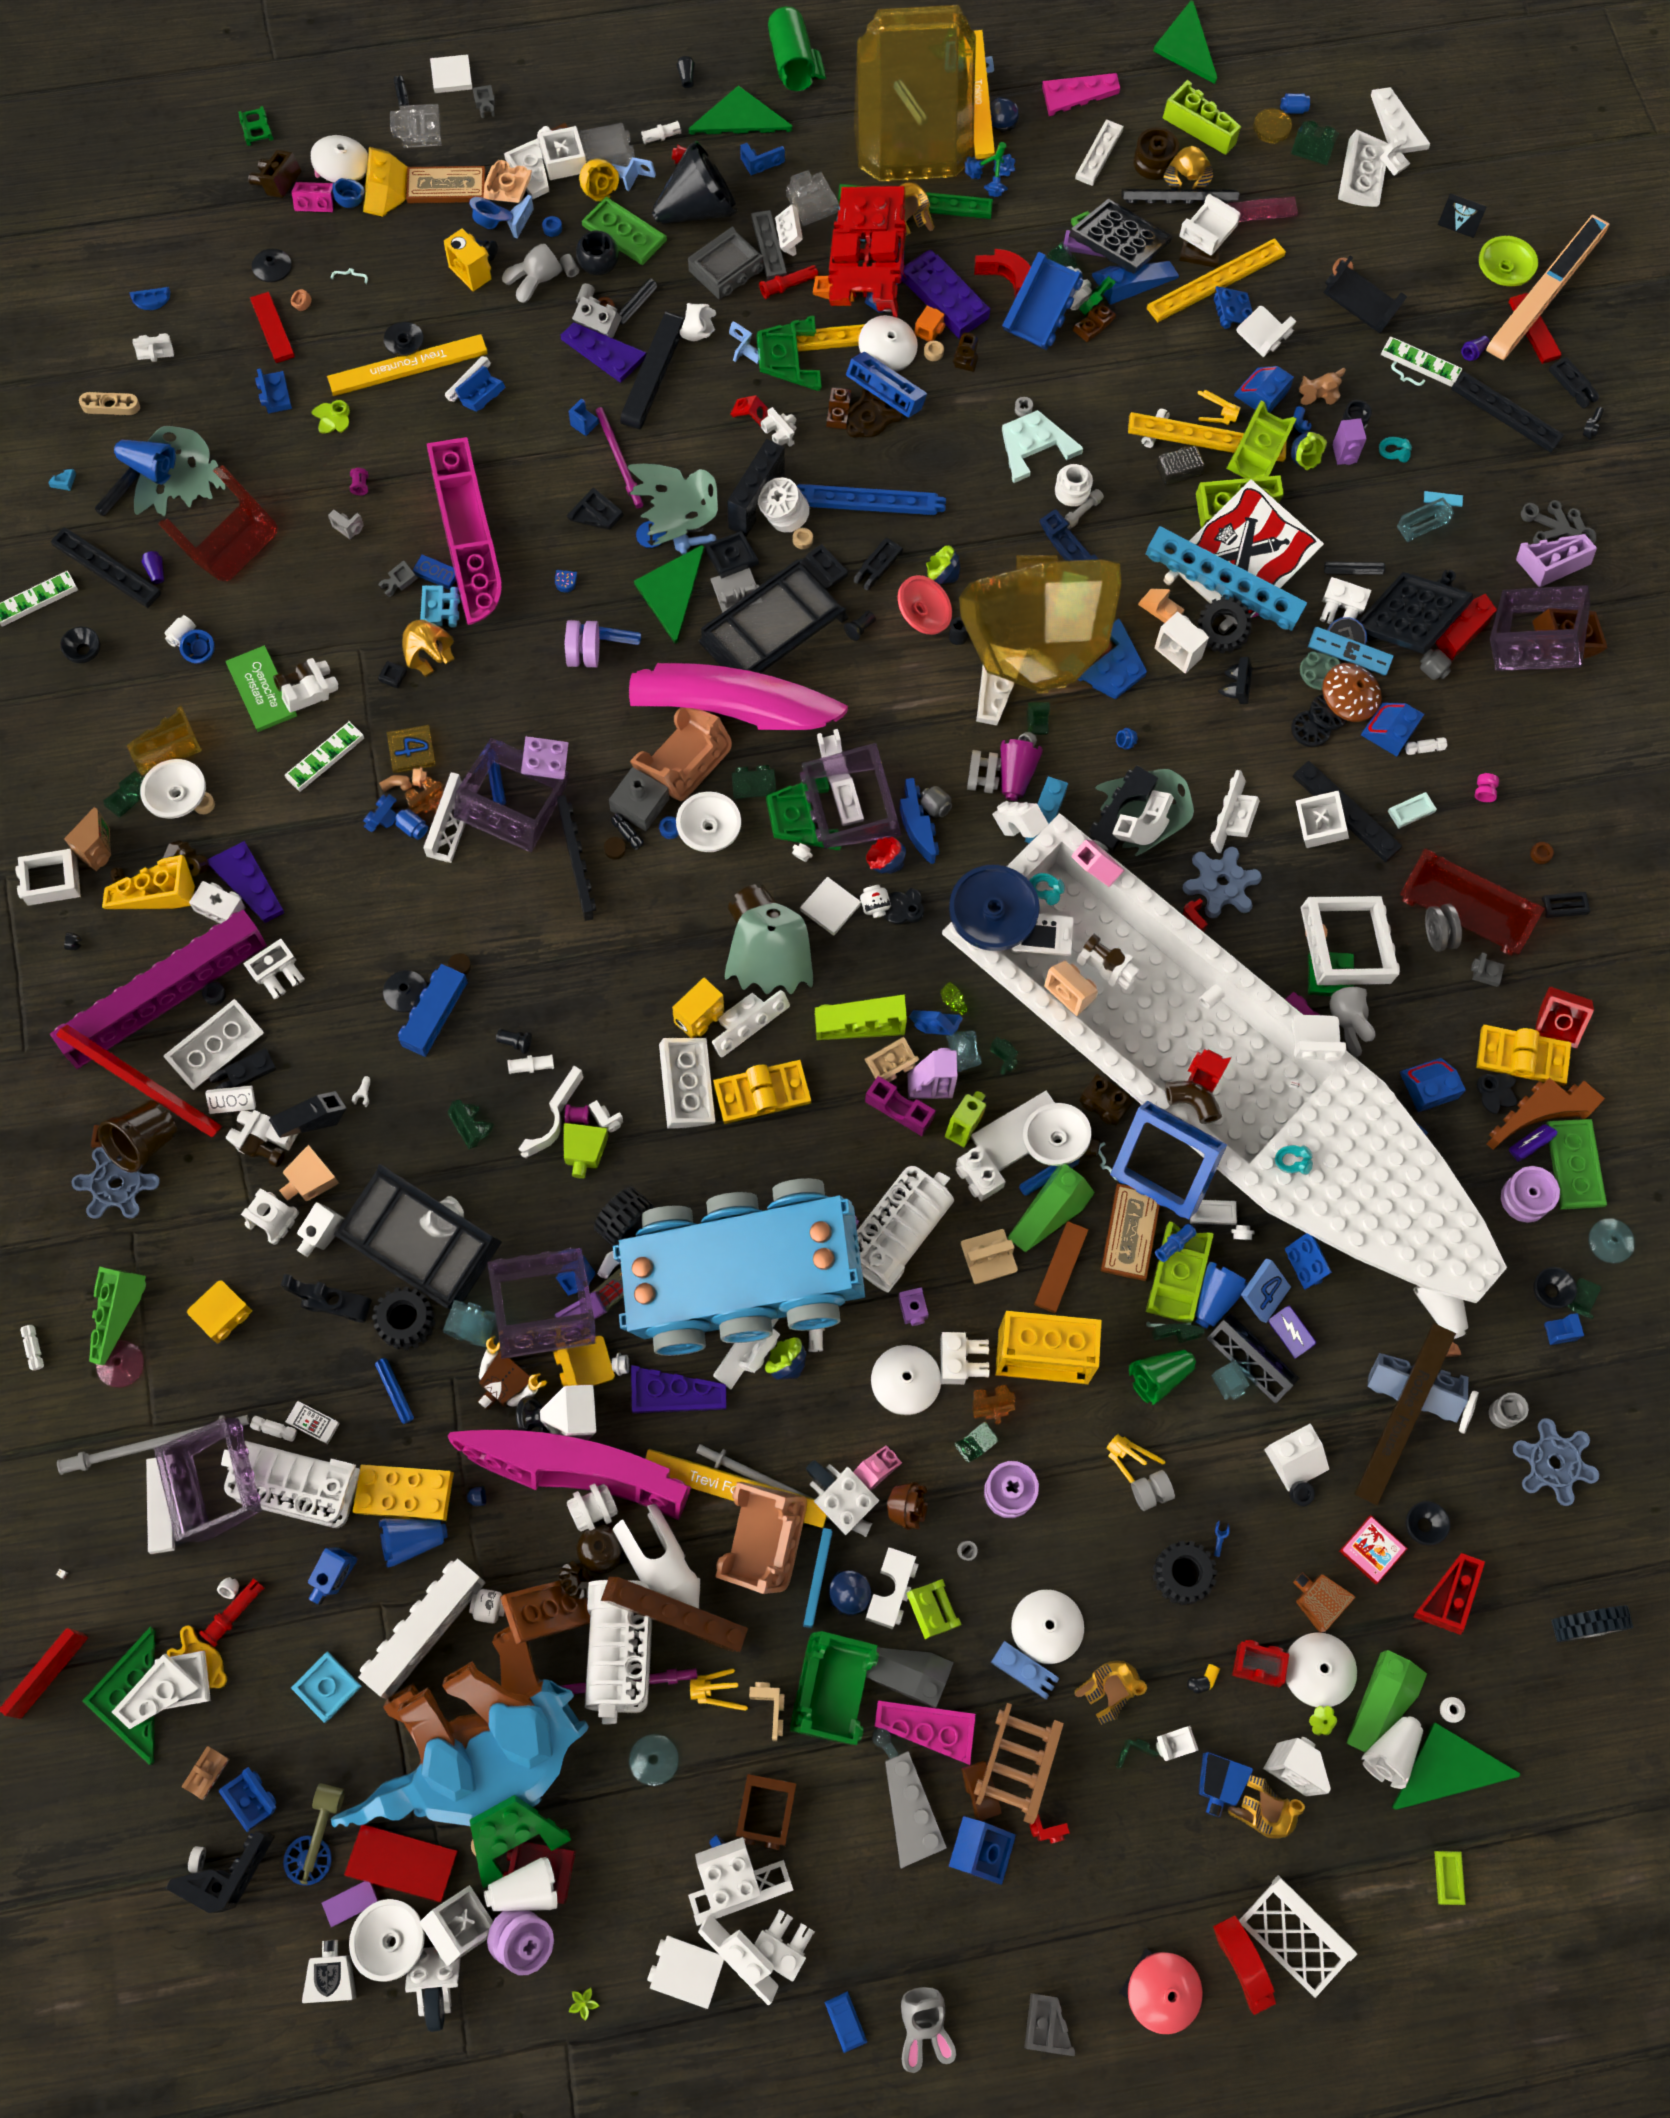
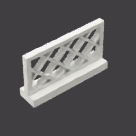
M1279 1875L1239 1920L1241 1925L1315 1998L1348 1961L1351 1962L1357 1955L1356 1951ZM1273 1892L1281 1899V1910L1266 1909V1899ZM1284 1903H1285L1291 1910H1285V1908H1284ZM1263 1904V1910H1257ZM1253 1914H1263L1264 1929H1253L1247 1923V1920ZM1267 1914H1281L1282 1929H1268ZM1285 1914H1296L1300 1918V1929H1286ZM1303 1922H1304L1310 1929H1304ZM1258 1933H1264L1265 1940ZM1268 1933H1282L1283 1948H1272L1268 1944ZM1286 1933H1301V1948H1287ZM1304 1933H1315L1319 1937V1948H1305ZM1323 1942H1324L1329 1948H1323ZM1277 1952H1284V1959ZM1287 1952H1302V1967H1291L1287 1963ZM1305 1952H1320V1967H1306ZM1323 1952H1335L1341 1960L1334 1967H1324ZM1296 1971H1303V1978ZM1306 1971H1321V1982L1315 1989L1307 1983ZM1324 1971H1330L1326 1976H1324Z

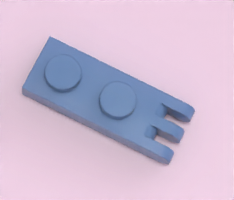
M1005 1641L991 1661L993 1665L1046 1700L1049 1695L1041 1690L1042 1687L1050 1691L1054 1689V1686L1048 1683L1047 1679L1049 1678L1055 1683L1059 1680L1056 1675Z

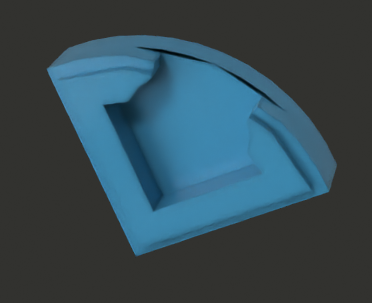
M67 469L57 476L54 475L49 481L50 487L70 491L76 476L75 470Z

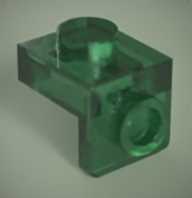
M996 1037L991 1044L990 1051L1005 1061L1000 1071L1004 1075L1008 1070L1011 1072L1019 1061L1016 1060L1018 1051L1006 1039L1001 1040L999 1037Z

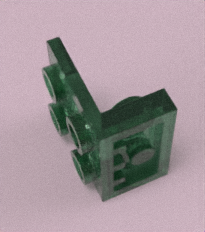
M1308 120L1303 122L1298 130L1291 154L1327 165L1339 132H1336V129L1333 127H1320L1314 121Z

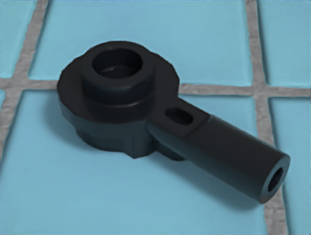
M1602 407L1596 408L1593 417L1588 419L1585 425L1583 436L1588 437L1590 440L1593 436H1597L1600 426L1597 422L1600 421L1604 412Z

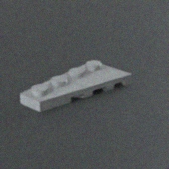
M908 1751L885 1761L900 1868L947 1848Z

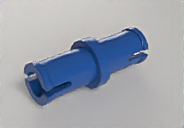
M1186 1224L1176 1234L1170 1235L1167 1238V1242L1155 1251L1157 1258L1165 1262L1175 1252H1180L1185 1244L1192 1237L1196 1236L1195 1228L1190 1224Z

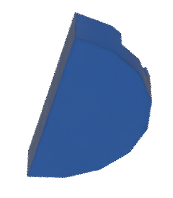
M169 287L129 293L133 303L138 308L155 310L167 303L171 291Z

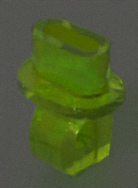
M951 982L947 983L941 990L943 1002L948 1004L952 1011H958L961 1015H964L967 1012V1006L961 992Z

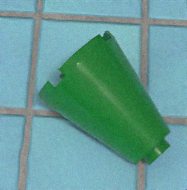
M1186 1350L1139 1359L1129 1365V1376H1134L1135 1382L1132 1385L1141 1399L1146 1403L1152 1402V1405H1154L1194 1371L1196 1360L1193 1354Z

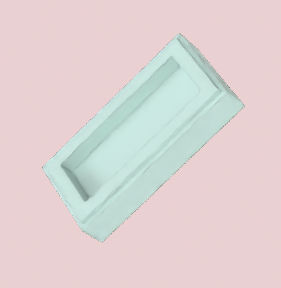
M1425 792L1389 808L1388 813L1399 829L1435 813L1437 809Z

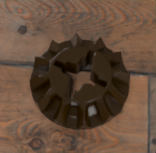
M574 1561L565 1564L559 1572V1581L563 1590L575 1599H584L588 1596L589 1582H592L594 1578L588 1574L589 1569L583 1568L582 1563L576 1564ZM576 1575L578 1576V1580L581 1581L579 1584L577 1582V1578L574 1577Z

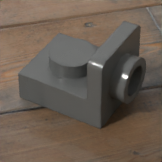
M1482 953L1472 963L1471 971L1474 972L1472 980L1498 987L1501 982L1504 964L1487 960V954Z

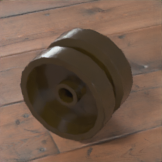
M1159 127L1149 128L1142 132L1138 137L1133 164L1135 170L1147 179H1164L1168 166L1178 154L1179 142L1177 137L1171 131Z

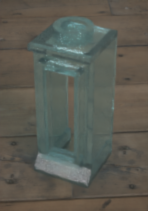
M1442 497L1402 515L1397 528L1408 543L1412 539L1440 526L1448 525L1454 514L1452 506ZM1435 515L1436 517L1435 519H1432L1417 527L1415 526L1410 528L1411 525L1423 521L1431 516Z

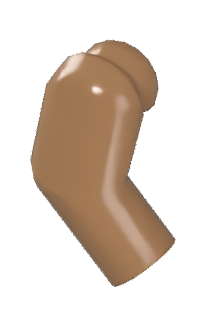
M393 775L379 783L383 792L399 785L403 791L412 787V783L409 781L410 778L403 775Z

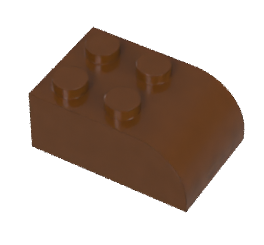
M1548 608L1532 621L1544 658L1585 659L1595 656L1608 648L1596 611Z

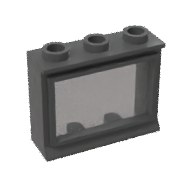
M733 226L688 258L689 272L719 300L730 295L734 289L745 284L749 278L759 274L764 268L763 255H760L735 231Z

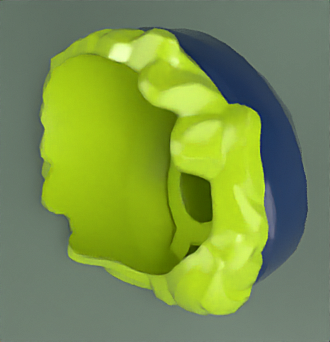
M1312 431L1304 432L1298 436L1291 446L1293 462L1299 467H1304L1307 471L1310 468L1316 467L1317 464L1321 463V457L1327 444L1326 439Z
M946 545L935 556L930 557V562L926 563L928 578L938 584L953 583L959 578V556L951 546Z
M798 1337L786 1339L783 1342L779 1341L777 1347L770 1350L771 1355L765 1365V1371L770 1373L775 1379H796L801 1375L805 1367L806 1351Z

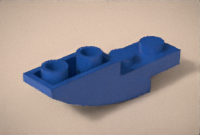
M914 778L905 779L906 799H900L899 807L905 830L916 849L930 864L935 863L936 855H939L938 843L933 840V836L936 834L935 825L930 823L929 815L924 816L923 806L918 804V798H920L919 785L915 786Z

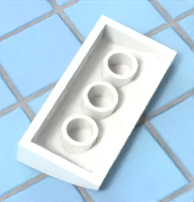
M1356 129L1348 141L1338 196L1339 200L1360 206L1378 207L1386 165L1380 157L1386 152L1384 149L1389 143Z
M234 999L167 1052L164 1058L183 1080L195 1090L211 1074L216 1073L263 1035L264 1032Z
M663 1038L659 1044L667 1129L714 1124L715 1114L707 1039Z

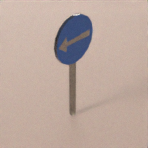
M648 521L639 526L636 538L642 547L653 549L663 544L653 545L659 541L657 538L665 535L668 531L648 536L650 527L654 525L653 522ZM705 528L687 529L686 531H688L687 533L705 531Z

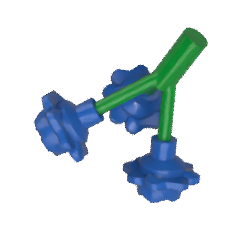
M1004 142L999 143L995 155L983 161H977L975 157H967L965 162V173L972 179H980L983 173L981 168L994 160L995 166L993 171L995 175L993 176V182L984 186L989 196L993 197L1002 196V192L1008 190L1000 182L1001 176L1008 177L1010 172L1015 171V159L1011 158L1010 154L1003 155L1006 148Z

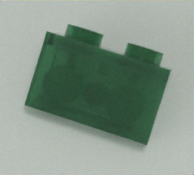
M758 765L756 770H748V766L735 767L736 771L731 772L734 799L761 797L776 792L774 768H769V765Z

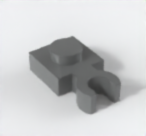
M491 85L472 88L476 108H480L481 117L485 118L484 113L486 111L491 112L492 117L495 116V100Z
M402 561L388 572L391 578L382 580L378 585L382 590L389 586V589L384 593L391 597L394 595L396 588L399 587L402 591L418 579V577L406 562Z

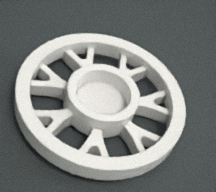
M1472 1391L1463 1411L1459 1431L1465 1434L1475 1410L1479 1394L1477 1391Z

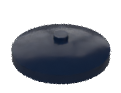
M985 865L967 872L958 880L953 888L949 903L951 922L957 933L971 945L989 951L1007 950L1025 941L1036 926L1040 908L1038 895L1031 882L1018 871L1001 865Z

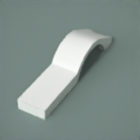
M838 729L833 730L834 735L822 737V734L819 733L817 738L824 770L834 794L842 825L846 826L864 820L853 780L846 768L841 738Z
M574 1066L550 1101L551 1111L555 1115L554 1126L550 1132L542 1138L534 1140L525 1139L519 1148V1151L522 1152L521 1156L528 1158L551 1146L558 1138L561 1131L560 1112L582 1081V1070Z

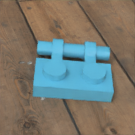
M422 586L420 620H426L437 626H443V619H448V625L456 627L460 613L458 611V604L460 603L459 589L451 587L450 593H444L443 586ZM444 603L450 604L449 609H443Z

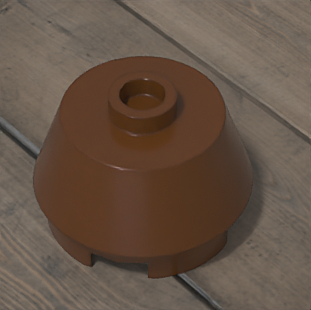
M917 1482L895 1486L887 1501L889 1519L907 1530L912 1528L920 1529L918 1523L925 1521L928 1503L924 1502L923 1493H927V1488L918 1485Z

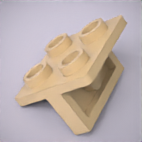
M1004 1229L961 1241V1247L975 1285L1017 1272L1018 1269L1012 1254L1014 1245L1012 1239L1007 1240Z

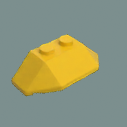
M369 147L363 212L383 217L387 212L405 201L407 166L390 152Z

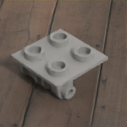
M750 568L722 579L720 576L710 578L722 613L759 587L754 581ZM761 597L749 606L762 603Z

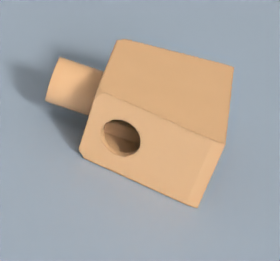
M308 1145L284 1170L283 1174L289 1180V1183L279 1191L287 1201L297 1193L305 1201H309L336 1186L339 1182Z

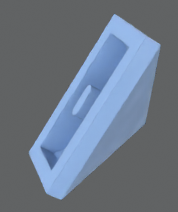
M527 195L510 211L513 214V218L508 220L507 223L514 238L518 239L534 210L532 196Z

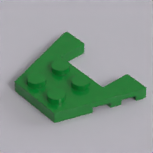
M809 316L801 321L795 320L791 324L784 326L778 325L757 332L760 372L820 391L822 387L820 370L799 369L796 336H815L814 316Z
M821 772L818 776L811 779L807 778L795 786H788L767 795L766 802L774 838L833 850L841 849L838 829L816 831L808 795L828 793L829 784L826 772Z
M516 1795L469 1820L483 1888L503 1877V1870L495 1858L532 1837L540 1834L551 1851L571 1841L570 1833L566 1829L562 1830L557 1827L553 1820L550 1818L546 1819L538 1814V1810Z

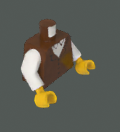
M495 1336L487 1340V1350L482 1359L479 1372V1384L486 1393L477 1402L487 1411L496 1401L505 1408L508 1406L515 1407L523 1397L534 1396L538 1388L544 1387L547 1384L546 1380L540 1383L537 1382L538 1376L541 1375L540 1373L530 1377L502 1351L498 1353L497 1350L503 1347L504 1342L501 1340L497 1346L494 1345Z

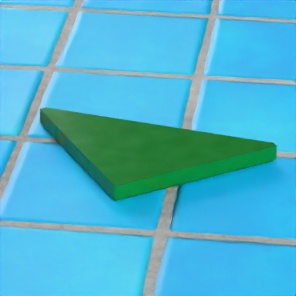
M1191 0L1154 46L1153 51L1215 84L1217 81L1216 71L1194 2Z
M738 85L689 127V134L695 135L696 132L721 134V132L733 131V133H748V131L765 133L775 132V130L791 132L792 125Z
M703 545L634 580V585L674 644L678 643L679 634L704 553Z
M153 1627L148 1628L82 1701L149 1765L154 1763V1716L129 1729L112 1711L155 1664V1629Z
M1433 1723L1414 1761L1409 1782L1405 1788L1400 1789L1392 1808L1397 1810L1517 1778L1520 1773L1437 1723Z

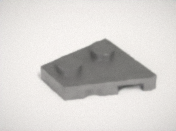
M1031 1993L1024 2048L1075 2056V2050L1071 2046L1067 2034L1068 2028L1065 2020L1062 2018V2009L1057 1997Z

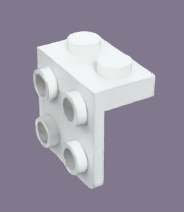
M1259 306L1238 326L1237 333L1264 357L1270 350L1274 352L1281 344L1280 341L1283 338L1286 340L1293 333L1292 327L1296 321L1290 316L1281 324L1267 309Z
M1320 1015L1294 1016V1059L1337 1061L1342 1058L1346 1052V1042H1340L1338 1017Z

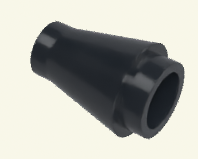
M689 56L680 57L676 66L682 86L690 88L693 86L695 62Z

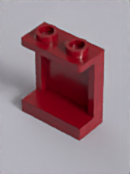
M523 1842L508 1851L507 1861H510L508 1872L504 1871L503 1877L539 1858L546 1857L550 1861L555 1882L553 1883V1888L557 1892V1903L566 1904L576 1851L561 1848L551 1851L545 1845Z

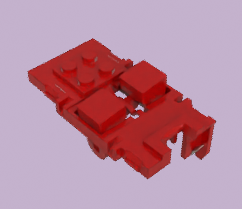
M905 186L841 188L840 210H838L837 221L834 222L835 229H833L829 264L830 275H828L829 284H832L829 290L831 306H851V292L853 297H857V292H863L864 297H867V292H873L872 299L876 303L877 310L892 312L893 317H898V303L896 299L898 285L896 284L901 283L904 272L903 258L906 238V223L904 221ZM860 239H866L865 249H860ZM859 260H865L863 267H859V263H857ZM869 260L876 261V263H872V266H867Z

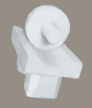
M167 333L159 334L157 337L143 335L139 336L138 339H133V346L135 347L138 360L151 359L152 362H157V358L174 356L170 336Z
M772 407L768 410V416L761 421V428L765 433L775 430L776 433L772 435L773 442L780 445L786 443L790 447L794 444L792 437L796 430L794 425L796 417L792 414L786 416L784 413L779 415Z

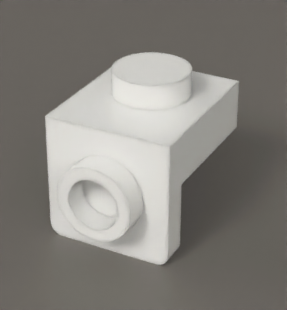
M1190 1726L1157 1737V1750L1160 1756L1164 1757L1165 1761L1198 1751Z

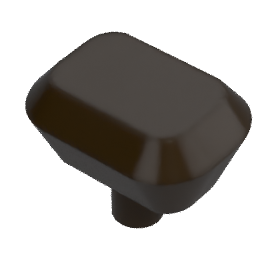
M116 867L110 871L113 883L125 878L122 868Z

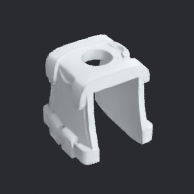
M260 1188L255 1194V1199L248 1208L244 1209L241 1215L246 1219L245 1226L248 1229L252 1230L255 1225H258L266 1231L268 1241L276 1245L280 1238H284L288 1233L287 1229H291L299 1211L295 1207H289L275 1198L276 1196L273 1193L266 1192ZM269 1206H270L271 1210H270L269 1214L266 1215V1216H263L264 1213L267 1211V1209H268Z

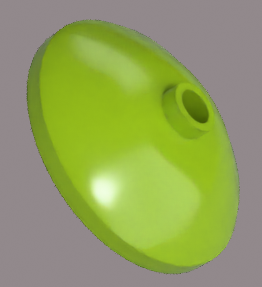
M1498 236L1490 239L1482 247L1479 254V265L1482 272L1491 281L1503 286H1519L1528 282L1534 276L1538 267V258L1534 249L1524 240L1513 236Z

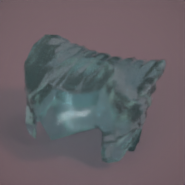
M973 1030L959 1031L953 1033V1035H946L951 1051L957 1052V1074L982 1064L981 1056H978L976 1048L977 1036L973 1035L976 1032Z

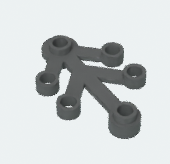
M1557 500L1551 501L1547 508L1550 514L1555 515L1557 521L1540 514L1538 506L1533 503L1525 504L1521 511V517L1524 521L1531 522L1534 520L1553 528L1545 532L1538 531L1533 538L1535 544L1541 541L1538 537H1541L1543 540H1549L1566 534L1569 536L1585 534L1593 544L1596 542L1595 531L1585 527L1580 517V511L1575 508L1570 509L1565 517L1561 509L1562 505ZM1568 521L1574 523L1576 529L1570 527Z

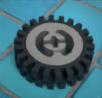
M1628 1605L1586 1611L1551 1620L1557 1642L1596 1637L1634 1628Z

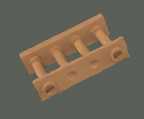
M1007 1703L1004 1711L999 1710L995 1724L999 1725V1729L983 1780L978 1779L974 1794L978 1795L976 1804L981 1805L984 1795L1021 1808V1811L1025 1813L1023 1821L1033 1824L1039 1811L1064 1723L1054 1720L1051 1728L1037 1726L1010 1716L1012 1704ZM1008 1725L1041 1737L1042 1741L1046 1742L1044 1751L1039 1750L1038 1752L1003 1739L1005 1726ZM1000 1748L1036 1761L1035 1764L1039 1765L1037 1774L1033 1773L1030 1775L995 1762L998 1749ZM991 1772L1028 1784V1788L1032 1789L1030 1798L1025 1797L1024 1799L989 1786L988 1782Z

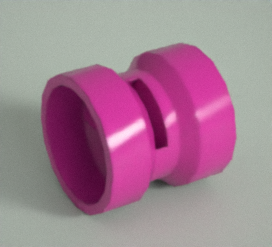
M1490 773L1480 774L1477 778L1478 788L1475 790V798L1482 802L1495 801L1499 777Z

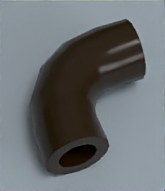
M1193 1081L1165 1083V1095L1169 1105L1187 1103L1193 1106L1201 1124H1208L1221 1119L1222 1114L1214 1095L1203 1085Z

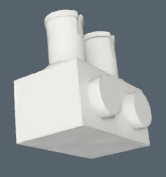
M1331 577L1322 600L1326 605L1320 621L1325 622L1329 614L1327 623L1331 624L1338 607L1346 610L1343 618L1350 617L1356 619L1358 614L1361 615L1363 613L1371 590Z
M279 939L243 963L259 985L264 984L273 999L280 997L275 989L281 995L286 993V990H284L275 977L279 971H283L292 987L298 985L294 976H296L300 983L305 980L294 965L295 957L282 939Z
M981 1145L971 1149L968 1153L957 1159L956 1171L962 1179L965 1178L967 1180L971 1194L975 1198L978 1197L981 1202L1004 1188L1006 1181Z
M942 1332L941 1384L964 1385L968 1377H989V1362L968 1363V1360H966L968 1354H989V1340H968L966 1333Z
M779 1909L770 1928L761 1931L754 1945L774 1965L773 1970L793 1982L806 1959L803 1951L815 1931L809 1928L805 1936L802 1937L807 1926L801 1923L791 1943L784 1944L781 1938L793 1917L787 1914L783 1923H780L785 1912Z

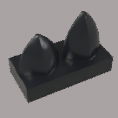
M1240 657L1239 664L1229 667L1224 672L1229 678L1237 680V682L1229 683L1218 690L1219 693L1226 697L1237 698L1240 704H1248L1253 668L1249 657Z

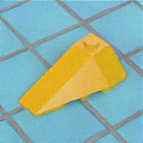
M179 855L163 858L157 861L158 865L150 869L145 867L140 870V874L132 878L125 877L106 887L102 908L175 909L191 906L189 902L194 895L195 885L185 857Z

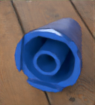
M122 439L114 447V453L118 460L160 485L165 484L171 476L168 474L169 469H174L176 460L175 449L170 447L171 445L168 443Z
M1209 1262L1207 1265L1194 1315L1197 1318L1195 1323L1206 1329L1209 1326L1214 1327L1241 1297V1293L1249 1283L1245 1282L1246 1280L1224 1267L1220 1270L1214 1262Z
M379 1520V1528L382 1527L383 1534H380L387 1567H393L443 1544L444 1538H447L446 1525L441 1524L440 1520Z

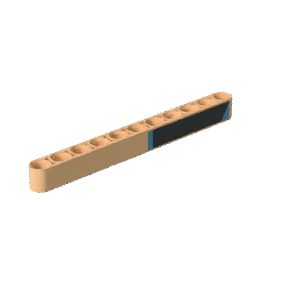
M1591 215L1496 333L1486 349L1487 352L1503 361L1507 358L1602 239L1610 223L1595 215Z

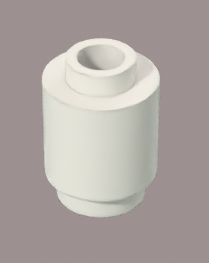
M183 615L181 618H177L165 631L167 636L165 639L173 647L176 645L180 646L184 634L194 630L196 625L192 620Z

